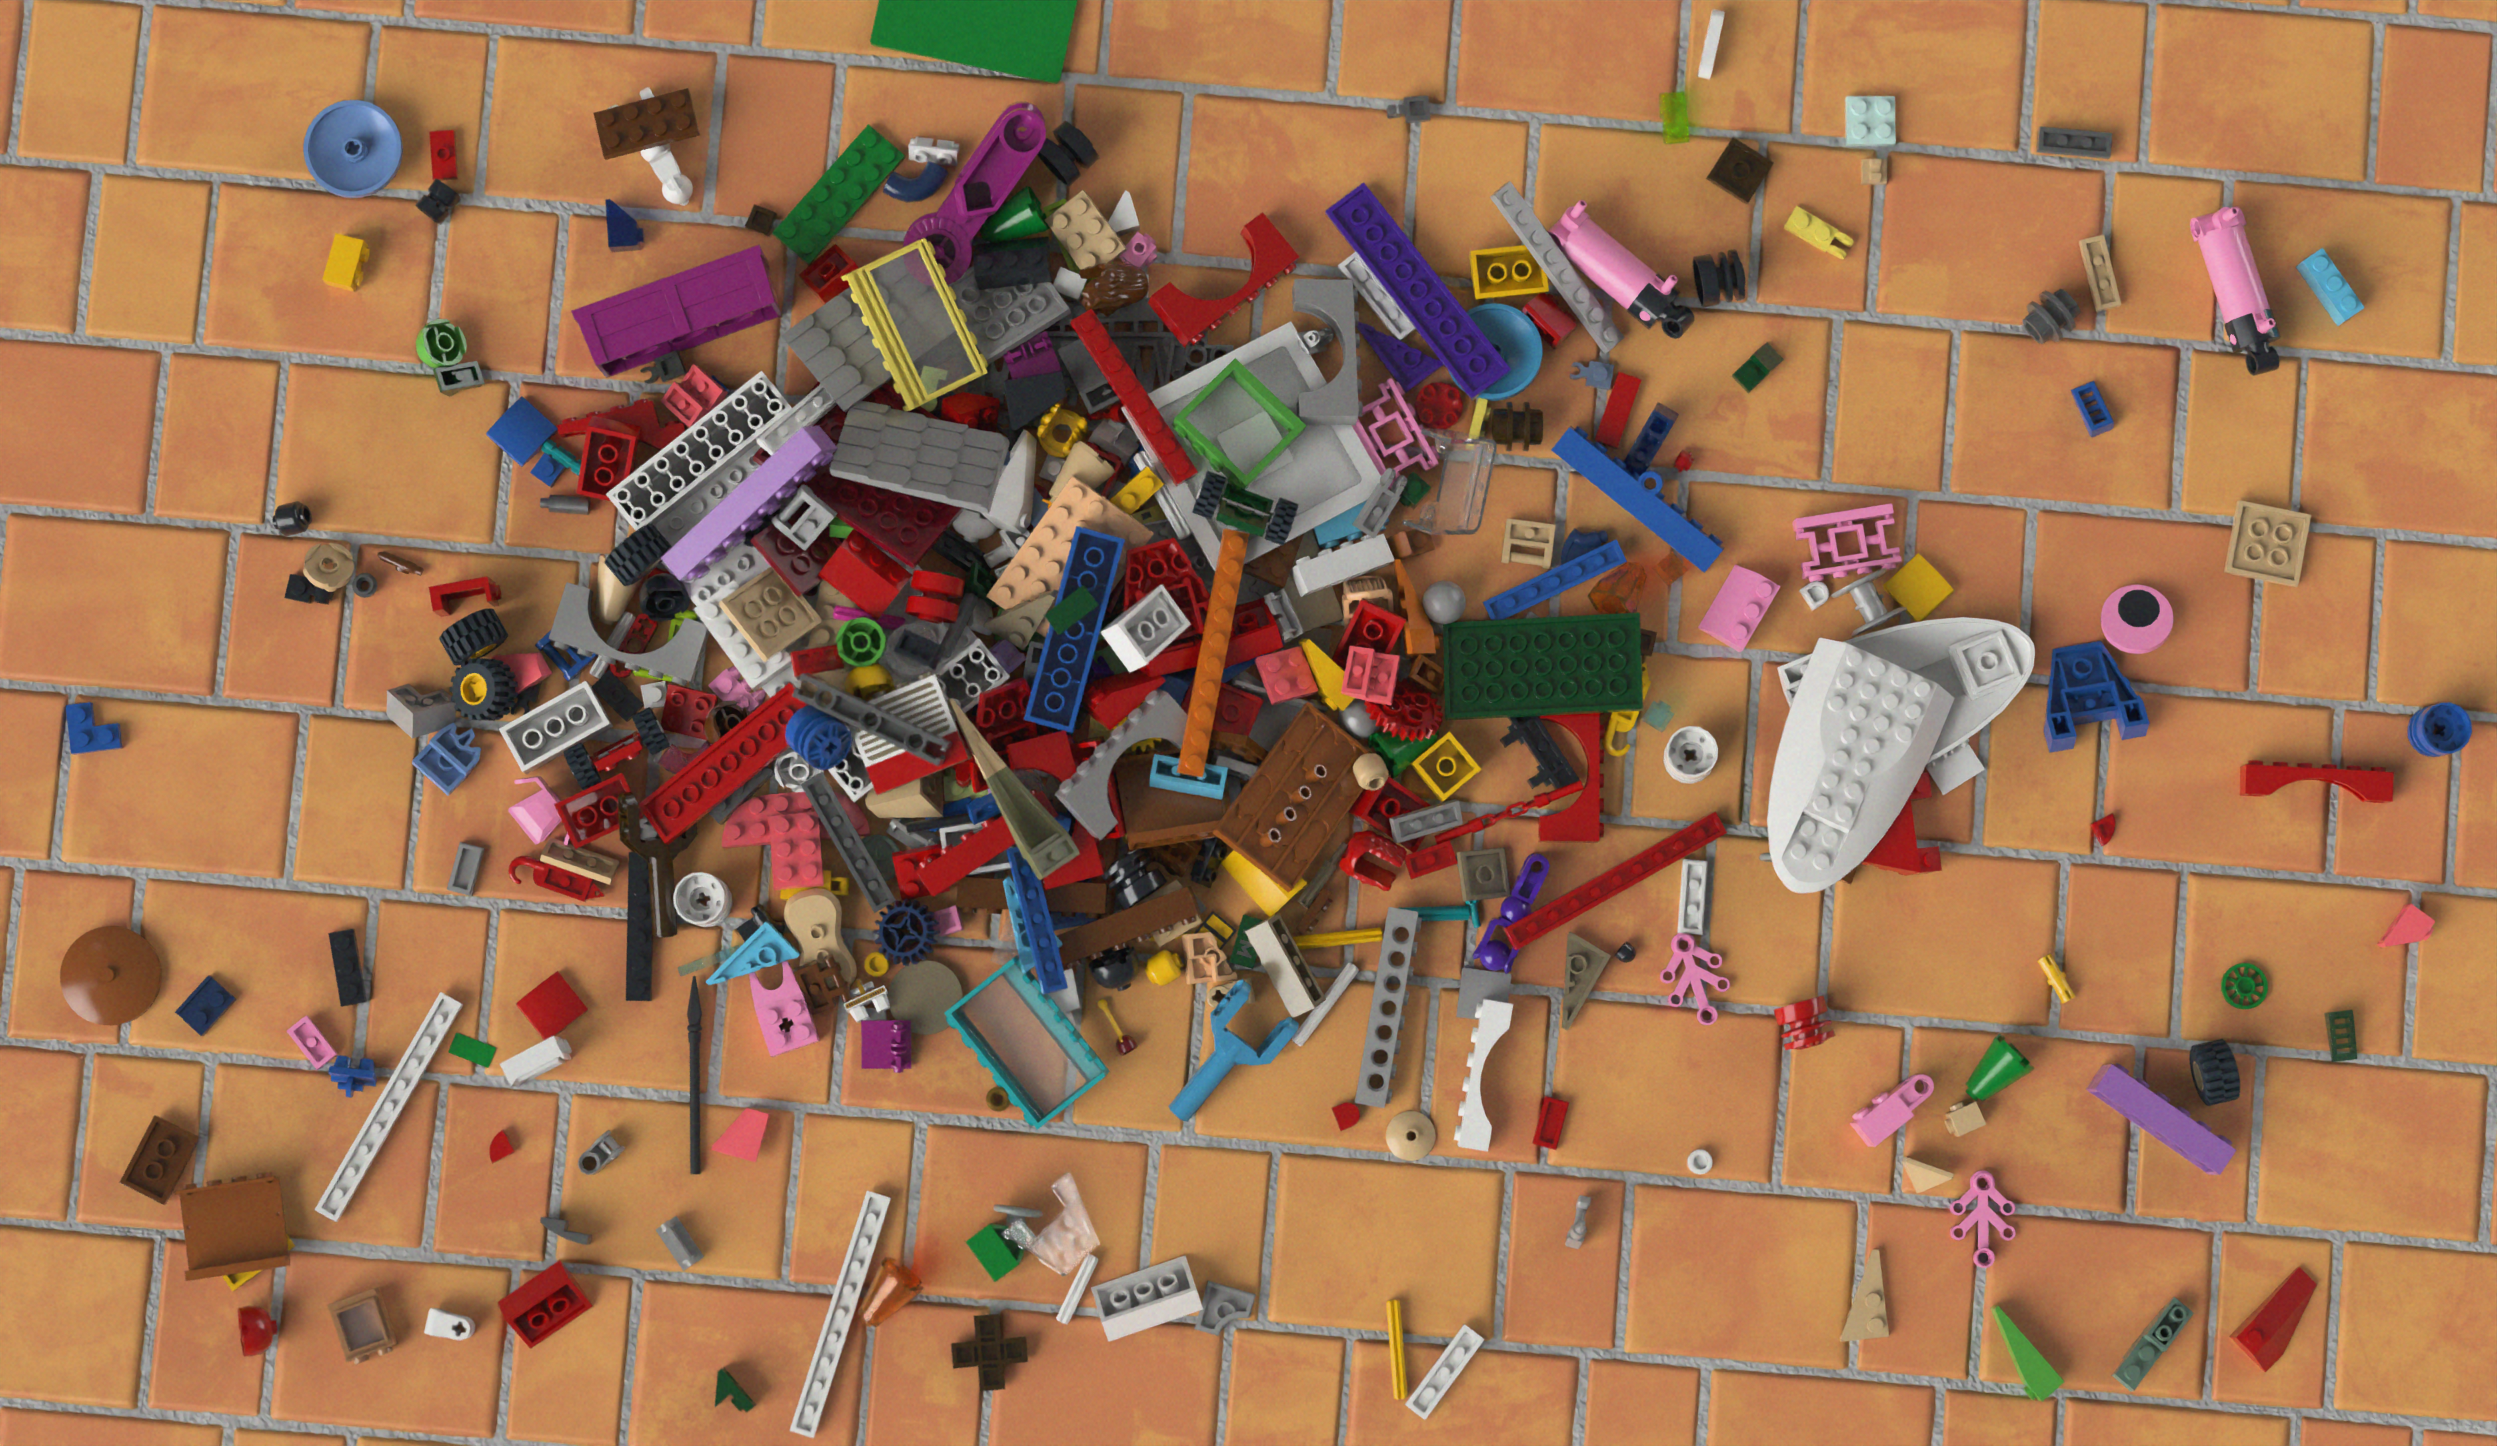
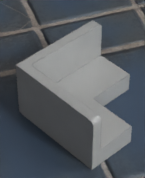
M406 684L387 690L386 714L413 739L439 731L453 722L455 724L456 709L454 707L456 703L451 701V696L443 689L421 695L411 685Z

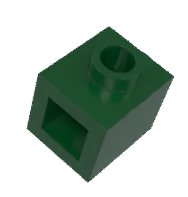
M1412 472L1407 477V484L1401 492L1398 501L1407 508L1410 506L1412 509H1415L1430 492L1431 487L1415 472Z

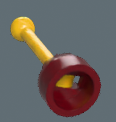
M1101 999L1098 1001V1007L1103 1009L1119 1037L1116 1042L1117 1050L1121 1056L1126 1055L1136 1049L1138 1045L1131 1036L1122 1034L1107 1008V1001Z

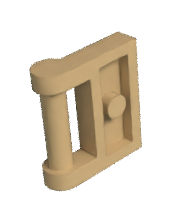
M1507 518L1501 563L1508 564L1510 561L1540 565L1544 569H1550L1556 525ZM1511 545L1545 549L1544 556L1510 552Z

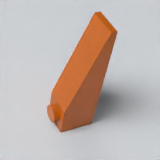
M1395 559L1394 569L1400 616L1406 619L1402 628L1405 659L1417 658L1419 654L1425 657L1435 656L1436 650L1440 649L1439 637L1434 635L1433 628L1400 559Z

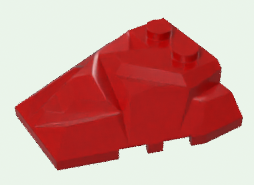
M1175 538L1126 550L1124 592L1125 612L1162 584L1191 624L1173 641L1204 632L1211 596L1204 586V581L1201 577H1198L1191 566L1192 563Z
M1019 678L984 691L979 696L975 728L1010 770L1011 766L1005 746L1053 733L1049 731L1046 725L1024 720L1031 694V689L1024 678ZM972 753L973 758H971L970 763L973 792L979 793L989 789V786Z

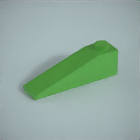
M1993 1305L1990 1309L2020 1380L2026 1386L2023 1388L2024 1392L2032 1400L2036 1398L2043 1402L2064 1383V1380L1998 1305Z

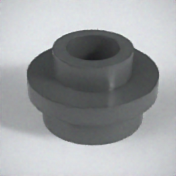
M361 573L353 580L352 587L358 596L368 598L375 594L378 584L375 577L371 574ZM365 581L370 584L367 590L361 588L362 583Z

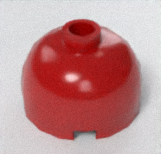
M258 1306L238 1308V1324L241 1333L240 1341L243 1356L262 1354L271 1346L273 1335H278L276 1320H271L269 1313Z

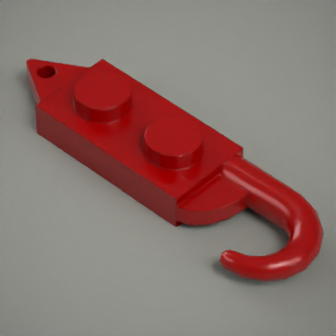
M529 856L516 857L509 865V876L517 884H521V880L515 875V870L519 865H525L534 868L533 880L540 887L583 902L605 896L593 882L594 879Z

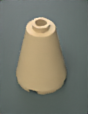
M1077 441L1073 445L1049 492V495L1052 497L1049 501L1051 503L1054 502L1072 475L1094 490L1110 478L1115 470L1106 460L1103 461L1098 456L1099 454L1082 441Z
M601 554L598 563L595 615L599 617L598 621L613 625V621L619 622L644 577L632 585L623 586L606 566L605 554Z

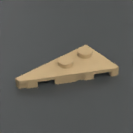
M1879 1249L1872 1250L1867 1260L1866 1269L1854 1296V1302L1849 1310L1844 1330L1840 1335L1841 1342L1889 1337Z

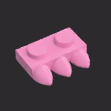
M735 666L725 669L708 686L723 702L736 701L738 702L736 705L740 706L742 711L745 707L751 714L763 703L766 692L764 690H757L749 694L752 688L746 680L742 679L738 682L741 677L738 669Z

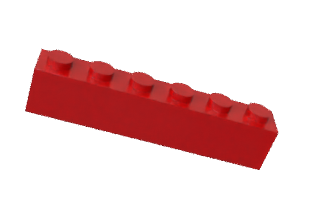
M1034 789L1030 792L1053 818L1058 816L1042 790L1037 792ZM994 816L981 824L983 829L977 833L971 830L960 837L962 842L954 847L951 843L939 852L942 856L934 861L930 857L918 865L920 870L917 871V874L932 897H935L1016 844L1003 816L997 820Z

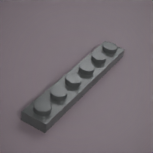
M823 772L802 782L800 785L874 913L886 907V905L895 902V897Z

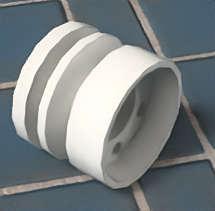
M1688 726L1681 728L1671 736L1664 750L1663 762L1666 771L1673 779L1681 783L1693 784L1700 782L1710 774L1716 763L1718 747L1714 737L1701 727ZM1693 753V760L1691 759L1687 762L1685 760L1686 754Z
M704 872L691 873L684 877L677 884L673 895L677 913L685 921L701 927H713L723 922L729 915L732 907V894L728 886L721 879ZM704 895L710 898V901H707V906L700 904V901L704 900Z

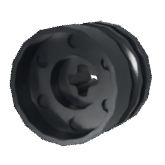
M1735 249L1727 252V258L1723 251L1719 252L1717 264L1714 263L1710 254L1693 258L1694 281L1702 307L1718 305L1720 303V293H1723L1728 303L1732 302L1733 294L1737 301L1744 300L1745 273Z
M1145 848L1129 851L1114 861L1107 871L1101 875L1105 881L1113 876L1117 878L1108 885L1110 889L1119 885L1123 887V890L1118 893L1116 898L1124 910L1131 908L1167 883L1159 868L1149 872L1145 869L1153 861L1151 857L1142 862L1139 860L1147 853Z

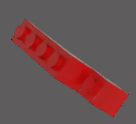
M648 399L634 401V405L625 408L624 405L613 406L609 412L602 414L600 411L590 412L586 414V418L579 420L576 417L562 420V424L557 425L558 433L562 439L586 435L587 426L592 416L641 426L639 442L659 451L685 432L687 428L684 423H679V421L665 423V427L661 428L656 406L653 401H648Z

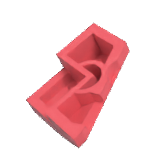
M541 652L511 655L497 654L491 657V659L501 660L504 662L503 664H508L511 667L509 672H514L516 676L513 680L518 683V687H515V692H518V694L528 687L535 686L552 674Z
M746 1108L712 1145L711 1150L757 1162L771 1114Z

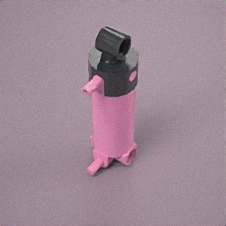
M1579 200L1574 207L1567 208L1563 216L1547 232L1568 261L1622 305L1629 314L1650 330L1657 321L1662 322V329L1667 336L1674 339L1680 338L1694 323L1695 317L1688 307L1684 305L1676 306L1674 304V301L1680 294V291L1674 287L1678 278L1675 275H1670L1667 280L1611 237L1584 212L1587 206L1584 200Z
M2223 207L2215 213L2192 218L2190 229L2194 242H2199L2233 353L2248 352L2245 357L2246 367L2249 373L2255 376L2279 368L2278 353L2274 347H2269V344L2278 340L2281 336L2244 230V226L2247 224L2243 212L2239 207Z

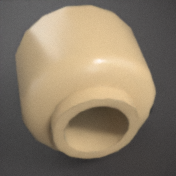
M1375 753L1363 754L1353 765V773L1357 782L1364 789H1380L1388 779V770L1380 755Z

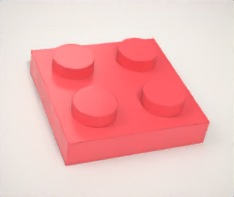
M1302 646L1256 658L1255 663L1271 705L1306 697L1318 692Z

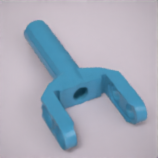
M1243 979L1239 980L1210 1014L1215 1050L1168 1106L1183 1121H1189L1234 1065L1248 1064L1255 1066L1270 1064L1299 1027V1023L1292 1017L1280 1021L1256 1051L1251 1045L1226 1027L1228 1022L1248 999L1251 985Z

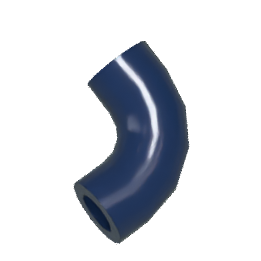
M928 161L922 173L916 178H906L893 172L884 186L883 193L907 203L920 202L933 196L939 190L949 172Z

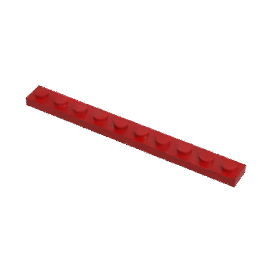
M1716 811L1711 812L1503 929L1514 950H1518L1716 840L1727 832Z

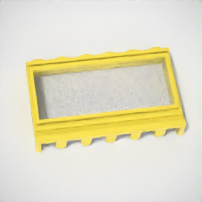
M925 238L919 239L841 276L843 281H848L853 291L851 294L853 302L858 303L864 316L861 318L864 325H869L874 336V339H872L875 348L880 349L885 359L883 362L886 371L890 370L894 378L895 384H893L896 393H901L906 404V406H903L904 411H910L988 373L986 367H988L987 361L983 354H979L975 346L977 345L976 337L972 331H968L965 324L967 322L966 316L962 309H958L954 301L956 300L955 292L951 286H947L944 279L946 277L945 271L941 264H937L933 256L935 255L934 247Z

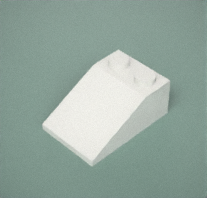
M1161 584L1117 617L1101 631V634L1128 671L1132 672L1148 664L1191 624Z

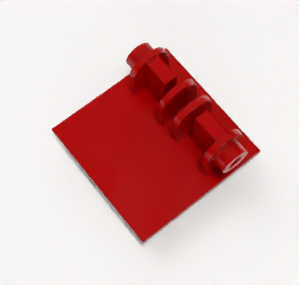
M669 683L661 720L663 730L708 741L705 736L704 724L707 714L717 705V695Z

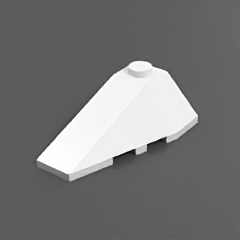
M1023 430L1012 448L1008 465H1003L989 514L982 513L997 528L1024 535L1026 528L1031 523L1037 439L1026 430Z

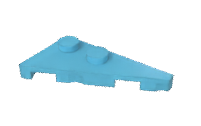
M1008 876L1003 881L1021 969L1025 974L1035 967L1015 884ZM1055 935L1057 946L1059 948L1062 946L1063 943Z
M767 920L705 982L708 985L718 984L740 975H746L765 967L795 959L801 953Z

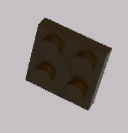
M1732 137L1706 179L1747 205L1774 162Z

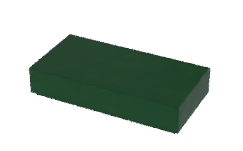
M1082 585L1045 613L1044 617L1057 634L1060 635L1097 607L1098 603L1086 587Z

